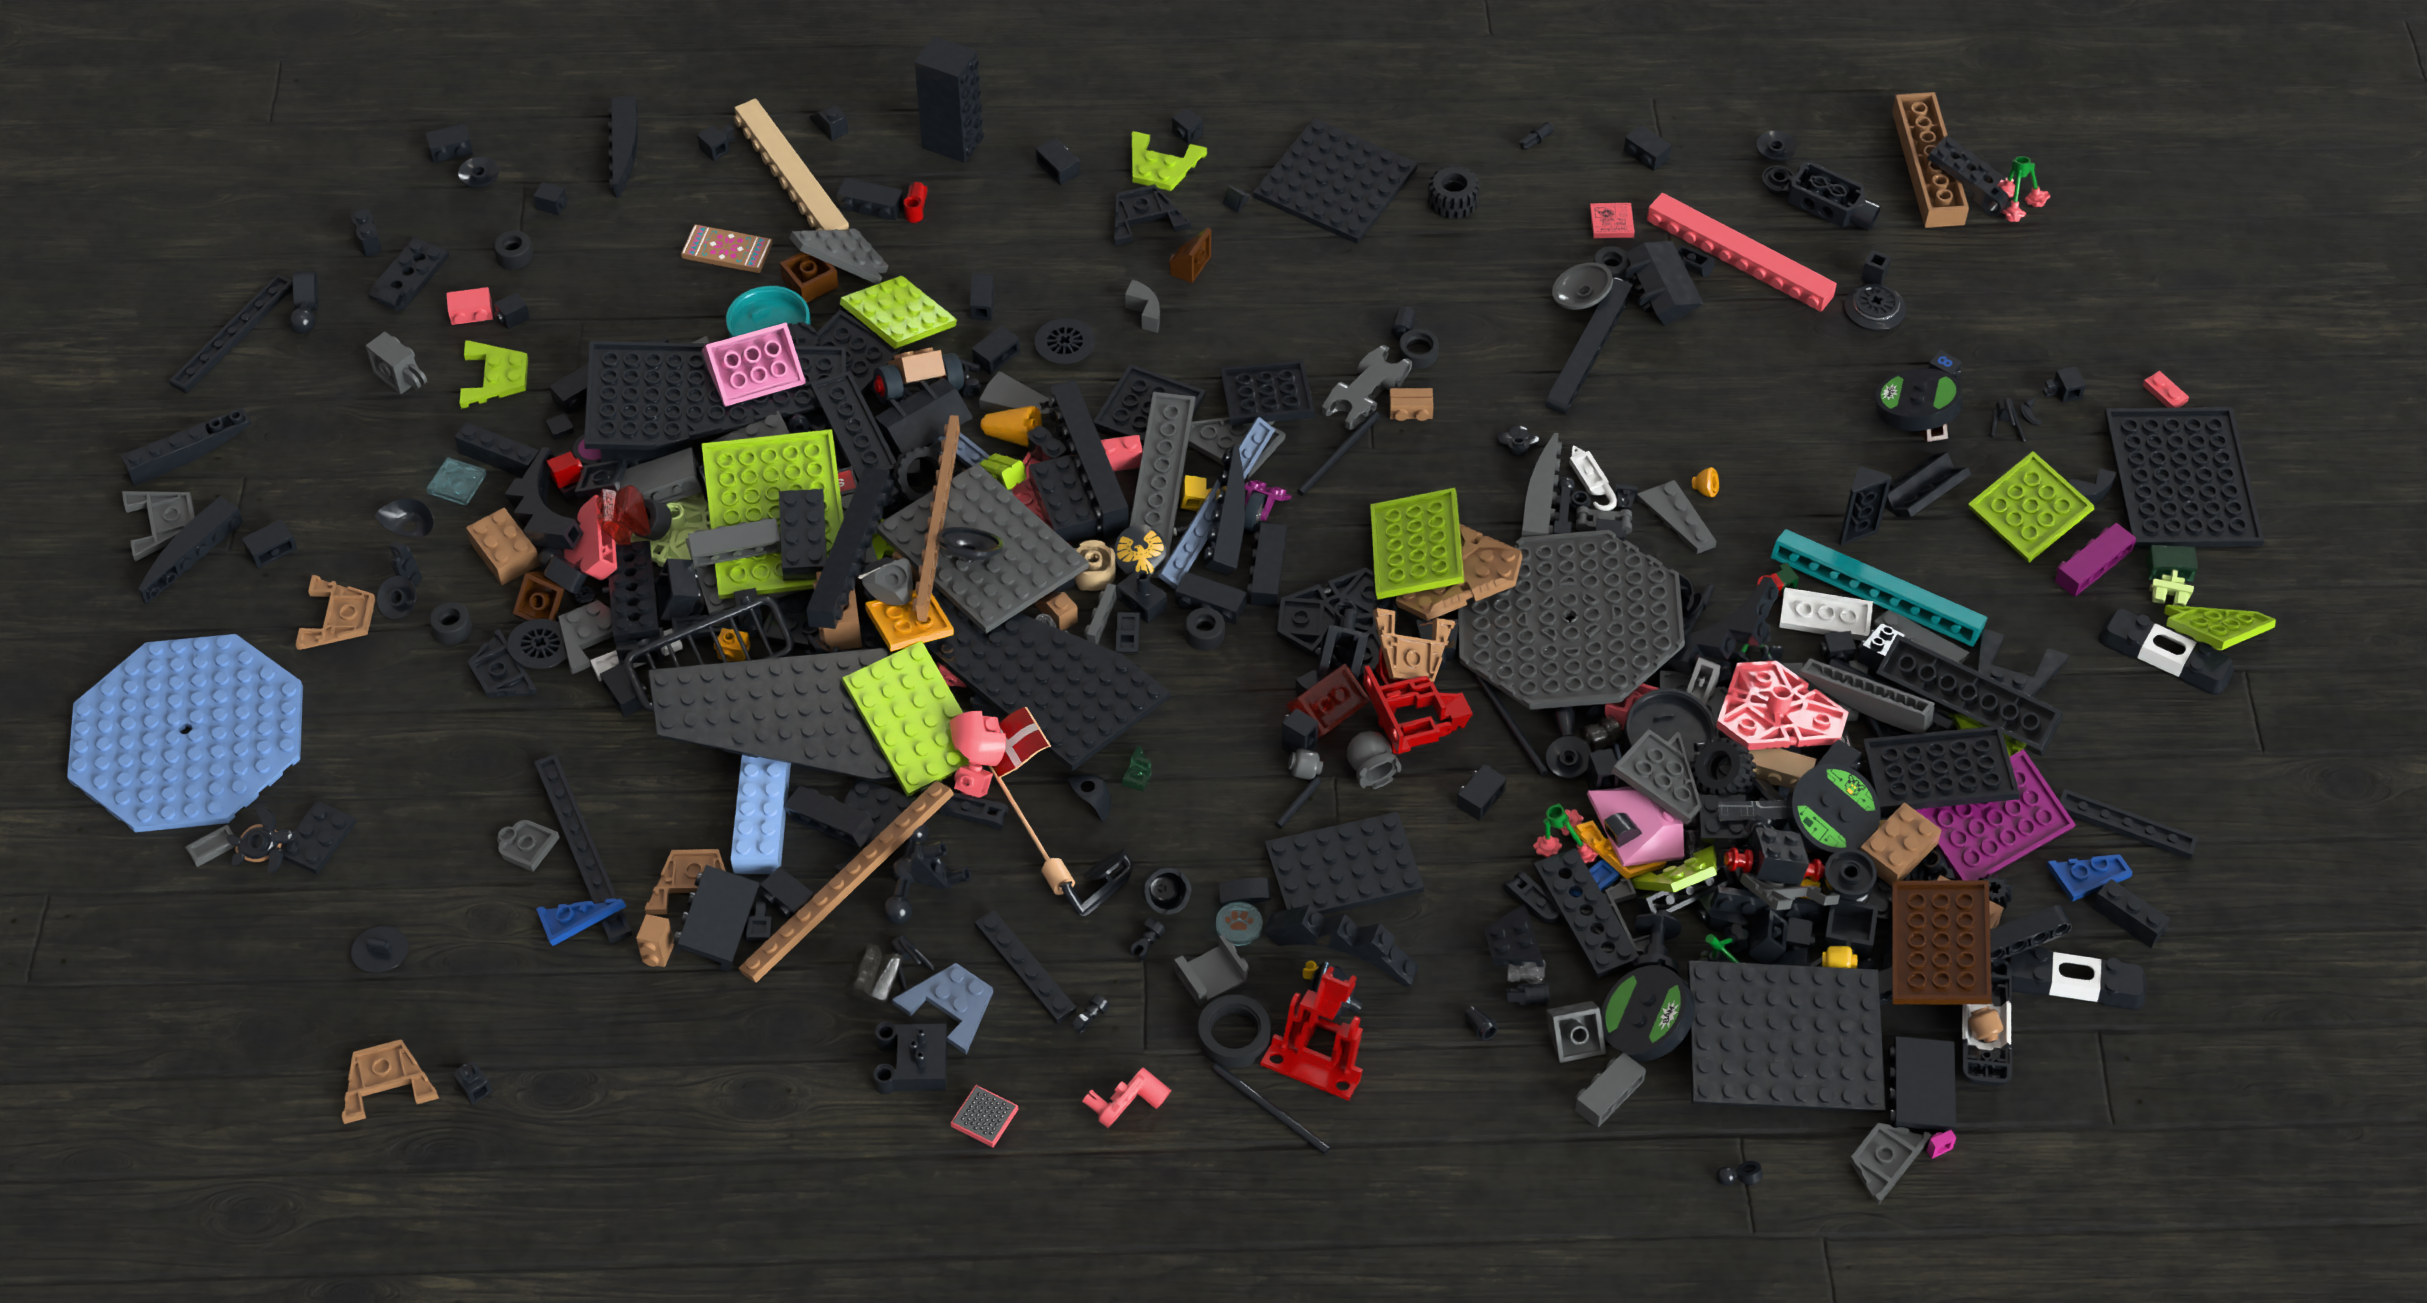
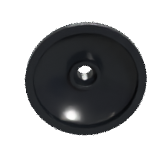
M951 527L943 529L937 534L939 545L952 556L960 558L964 562L984 560L997 555L1003 549V541L998 536L980 529Z

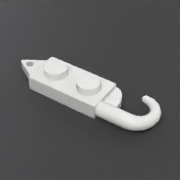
M1573 446L1572 457H1570L1569 463L1588 493L1592 495L1605 494L1610 501L1605 506L1599 505L1597 502H1594L1593 505L1596 509L1603 511L1614 509L1617 505V497L1597 462L1589 451L1585 452Z

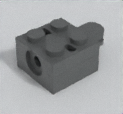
M383 332L366 345L373 373L398 393L402 394L410 387L418 390L421 385L427 383L425 374L415 363V354L412 349L403 346L395 336H390L388 333Z

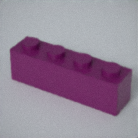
M2117 523L2110 528L2106 527L2098 538L2091 539L2083 550H2077L2069 561H2063L2058 566L2055 582L2076 597L2131 553L2136 537Z

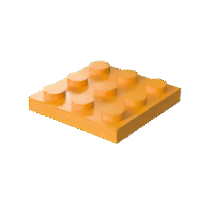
M913 590L910 602L903 605H890L880 600L865 603V610L890 652L907 648L920 641L926 643L954 634V628L933 594H931L927 621H918L917 612H913V599L918 596L916 595V590Z

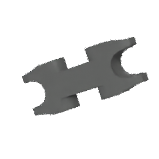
M1385 345L1378 347L1368 353L1360 362L1357 372L1361 375L1350 386L1344 382H1339L1332 389L1322 406V414L1330 416L1337 411L1348 412L1345 428L1348 430L1356 428L1375 411L1377 402L1374 399L1384 389L1390 391V388H1399L1403 384L1412 368V361L1407 358L1395 364L1388 363L1386 359L1389 355V347Z

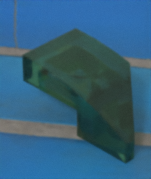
M1138 746L1131 757V764L1123 777L1122 785L1144 791L1152 775L1151 761L1149 758L1146 759L1142 747Z

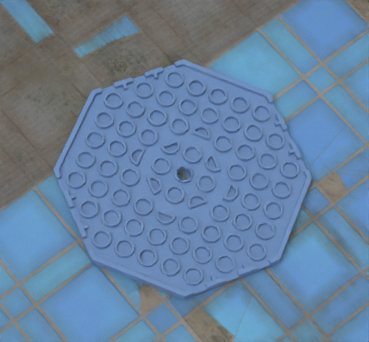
M237 634L146 642L73 703L67 778L72 785L79 787L89 798L105 807L110 814L118 820H122L134 832L229 823L235 818V813L243 806L246 808L259 797L260 791L267 785L270 787L283 775V771L291 764L294 766L300 760L302 682ZM187 726L192 729L188 734H181Z

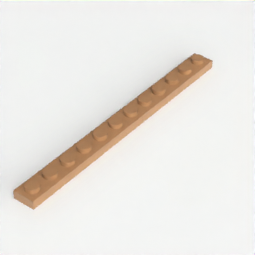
M950 415L949 423L944 426V436L946 439H942L941 450L943 455H939L940 470L936 471V483L938 484L933 487V498L935 501H931L930 504L932 517H928L927 521L929 533H925L924 543L926 549H922L923 565L919 566L920 582H916V595L918 596L913 599V612H917L918 621H927L940 548L937 542V534L943 530L960 435L958 416Z
M938 781L929 786L923 794L739 967L741 973L757 983L904 843L919 826L925 823L954 795L951 788Z

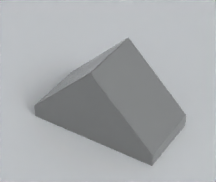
M1699 657L1686 692L1697 697L1706 705L1718 683L1720 665Z

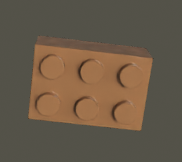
M505 508L466 527L470 544L501 585L539 566L536 548Z
M1904 802L1860 847V851L1866 853L1874 861L1877 876L1892 886V881H1902L1938 844L1942 829Z

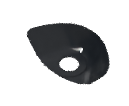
M408 498L394 501L379 509L375 514V517L385 528L406 537L426 536L434 527V518L429 508L424 503L415 499ZM406 522H415L417 524L416 529L411 532L405 531L403 525Z
M1081 774L1065 778L1069 781L1074 791L1096 809L1101 821L1104 822L1108 818L1112 803L1111 794L1104 780L1094 774ZM1084 781H1092L1095 784V789L1091 792H1084L1080 786Z

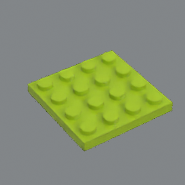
M903 276L843 296L840 301V305L849 310L851 314L895 349L955 327L957 319Z
M2034 451L1968 503L1969 509L2028 563L2094 510V505Z

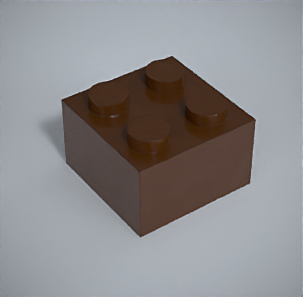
M800 252L780 262L782 280L792 291L799 294L806 303L839 287L837 270L832 264L807 253Z

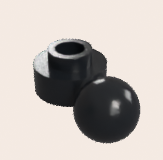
M1756 1161L1744 1162L1735 1170L1730 1166H1723L1717 1172L1718 1181L1725 1186L1733 1184L1736 1179H1739L1741 1183L1754 1185L1763 1177L1761 1165Z

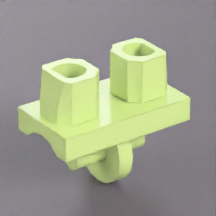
M2172 570L2171 576L2163 574L2161 580L2153 579L2149 591L2152 592V602L2162 604L2166 600V595L2174 596L2173 605L2186 606L2188 599L2193 593L2194 586L2185 585V578L2177 577L2178 571Z

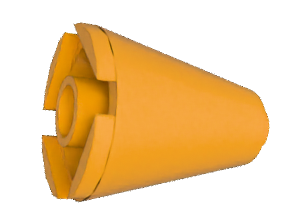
M1036 406L989 413L981 420V430L984 431L985 435L1027 448V433L1037 426H1042L1041 412Z

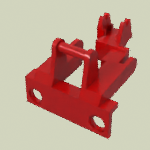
M1365 666L1363 685L1377 711L1378 724L1384 729L1394 754L1408 752L1411 749L1410 747L1439 741V737L1446 736L1452 731L1457 730L1458 726L1464 728L1473 714L1462 692L1458 694L1439 693L1433 681L1430 682L1427 676L1380 686L1370 666ZM1415 704L1416 708L1433 705L1439 719L1449 718L1450 722L1435 725L1430 716L1398 724L1394 714L1396 709Z
M1329 967L1322 975L1317 993L1308 989L1301 1003V994L1297 992L1294 994L1289 1008L1284 1037L1274 1034L1271 1045L1261 1060L1260 1065L1349 1101L1361 1080L1363 1069L1355 1066L1363 1031L1362 1028H1359L1360 1017L1354 1016L1351 1025L1344 1022L1342 1025H1338L1323 1018L1318 1019L1320 1015L1330 1020L1334 1019L1342 1002L1346 1003L1356 985L1357 977L1352 975L1348 981H1341L1333 977L1334 968ZM1317 1027L1336 1034L1332 1057L1306 1048ZM1273 1055L1280 1056L1283 1059L1282 1063L1275 1064L1271 1062L1269 1058ZM1338 1082H1345L1349 1085V1089L1339 1090L1336 1084Z

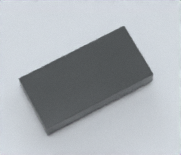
M225 825L185 848L198 867L236 846L229 844L227 841V836L234 834L229 826Z

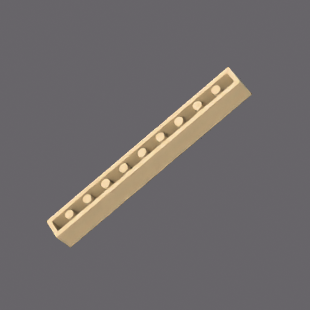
M755 98L736 106V116H734L736 125L743 129L746 139L752 141L754 150L760 152L763 162L770 166L773 176L779 178L782 188L787 189L790 199L798 204L799 211L802 215H806L809 225L814 227L816 231L849 229L846 219L758 100Z

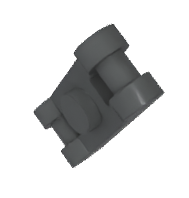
M1580 506L1576 509V517L1578 518L1576 520V529L1579 531H1595L1596 519L1620 520L1622 521V529L1626 530V534L1632 532V524L1630 523L1632 511L1628 509L1603 511L1591 510L1585 506Z

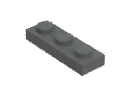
M1108 583L1105 591L1100 592L1099 606L1093 609L1092 623L1087 625L1084 637L1095 644L1099 643L1117 599L1116 585Z

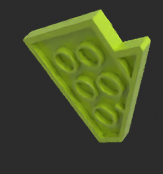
M2166 605L2164 614L2171 616L2168 618L2166 626L2175 629L2177 633L2187 634L2196 641L2210 644L2217 650H2224L2275 628L2276 619L2255 611Z

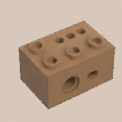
M816 572L817 581L813 582L814 590L822 572ZM855 588L853 591H850L849 603L847 606H844L843 618L838 621L836 629L819 628L821 642L826 643V646L830 647V651H833L834 646L839 647V650L862 647Z

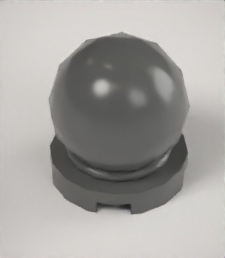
M1369 730L1360 732L1351 739L1347 749V758L1349 764L1357 772L1356 778L1362 788L1366 786H1372L1373 789L1383 787L1394 780L1392 776L1396 771L1400 773L1401 764L1398 758L1392 754L1390 743L1381 733Z

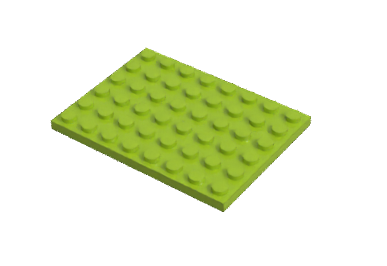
M832 429L702 443L711 529L719 526H734L741 522H756L764 518H776L781 539L779 491L823 489L828 558L844 519ZM781 552L715 563L719 599L735 598V591L756 588L757 595L814 589L813 582L817 581V579L783 581Z

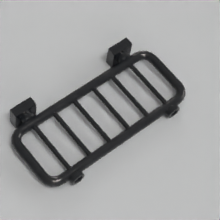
M748 595L740 599L741 605L651 643L648 638L637 642V648L629 652L625 657L624 668L641 706L647 711L653 712V705L644 692L633 667V661L640 656L646 655L652 670H655L657 668L650 652L667 646L675 666L681 667L671 643L687 637L699 664L704 665L691 635L708 628L723 663H728L712 627L718 623L729 619L747 661H751L752 659L733 617L750 611L769 653L768 656L759 660L789 656L794 650L795 642L778 603L771 597L761 596L754 599L752 595ZM761 605L770 607L786 643L784 649L773 653L754 611V608Z

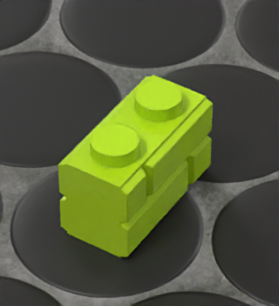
M994 453L988 457V460L985 459L978 463L1007 490L1015 487L1017 483L1020 484L1027 477L1024 463L1021 460L1009 458L1008 456Z

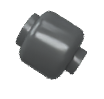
M1303 748L1292 752L1288 762V769L1291 770L1292 776L1306 780H1312L1316 774L1320 775L1323 767V761H1320L1317 752Z

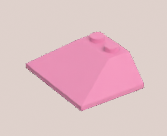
M1632 786L1587 792L1605 832L1604 820L1617 813L1628 814L1642 832L1641 835L1620 848L1607 834L1622 867L1684 858L1682 821Z

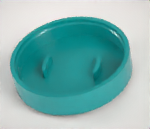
M762 286L744 292L732 302L726 315L729 338L783 323H792L793 325L803 322L811 325L809 308L805 300L796 292L779 286Z

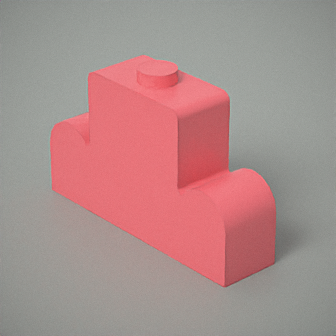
M595 495L579 510L577 519L581 523L579 527L584 534L574 550L564 549V558L578 566L582 572L601 581L617 569L613 503Z

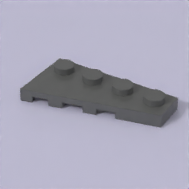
M1675 480L1637 494L1636 500L1649 507L1648 511L1654 516H1659L1664 521L1663 524L1668 529H1673L1678 534V538L1696 554L1716 547L1717 541Z
M1890 610L1874 620L1873 626L1876 629L1881 623L1890 626L1904 634L1905 638L1958 663L1964 662L1969 657L1970 653Z

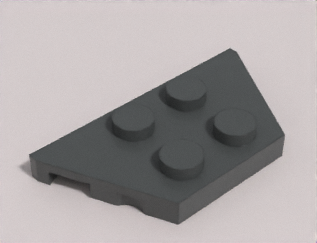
M1878 1123L1854 1152L1850 1162L1876 1204L1879 1205L1930 1141L1932 1136L1930 1133L1924 1132L1921 1135L1911 1133L1907 1128H1894L1887 1124Z

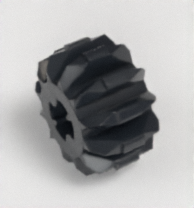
M1989 874L1985 878L1980 877L1978 880H1989V900L2003 907L2005 911L2013 898L2011 893L2012 886L2006 885L2007 879L2000 880L1998 874L1994 878Z

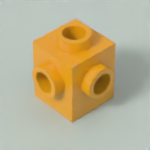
M722 628L717 638L727 661H745L746 657L734 630ZM739 631L744 641V644L747 650L749 651L750 642L748 633ZM714 643V649L717 650L718 659H722Z

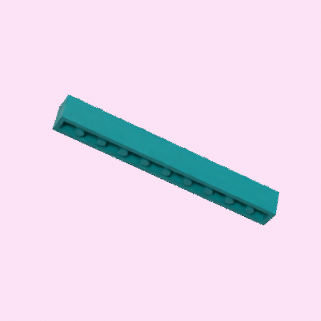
M1787 529L1776 540L1771 558L1783 564L1788 563L1792 568L1867 601H1873L1874 604L1972 647L1981 636L1988 618Z

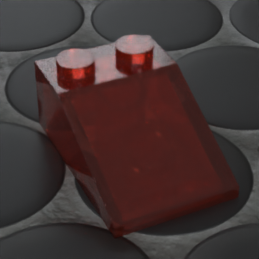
M1343 664L1286 705L1291 713L1297 708L1317 720L1318 738H1320L1371 700L1347 665Z

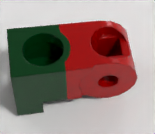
M1784 563L1779 566V572L1771 576H1762L1757 582L1758 587L1763 577L1772 578L1779 589L1778 597L1784 595L1785 588L1797 589L1799 578L1790 565Z

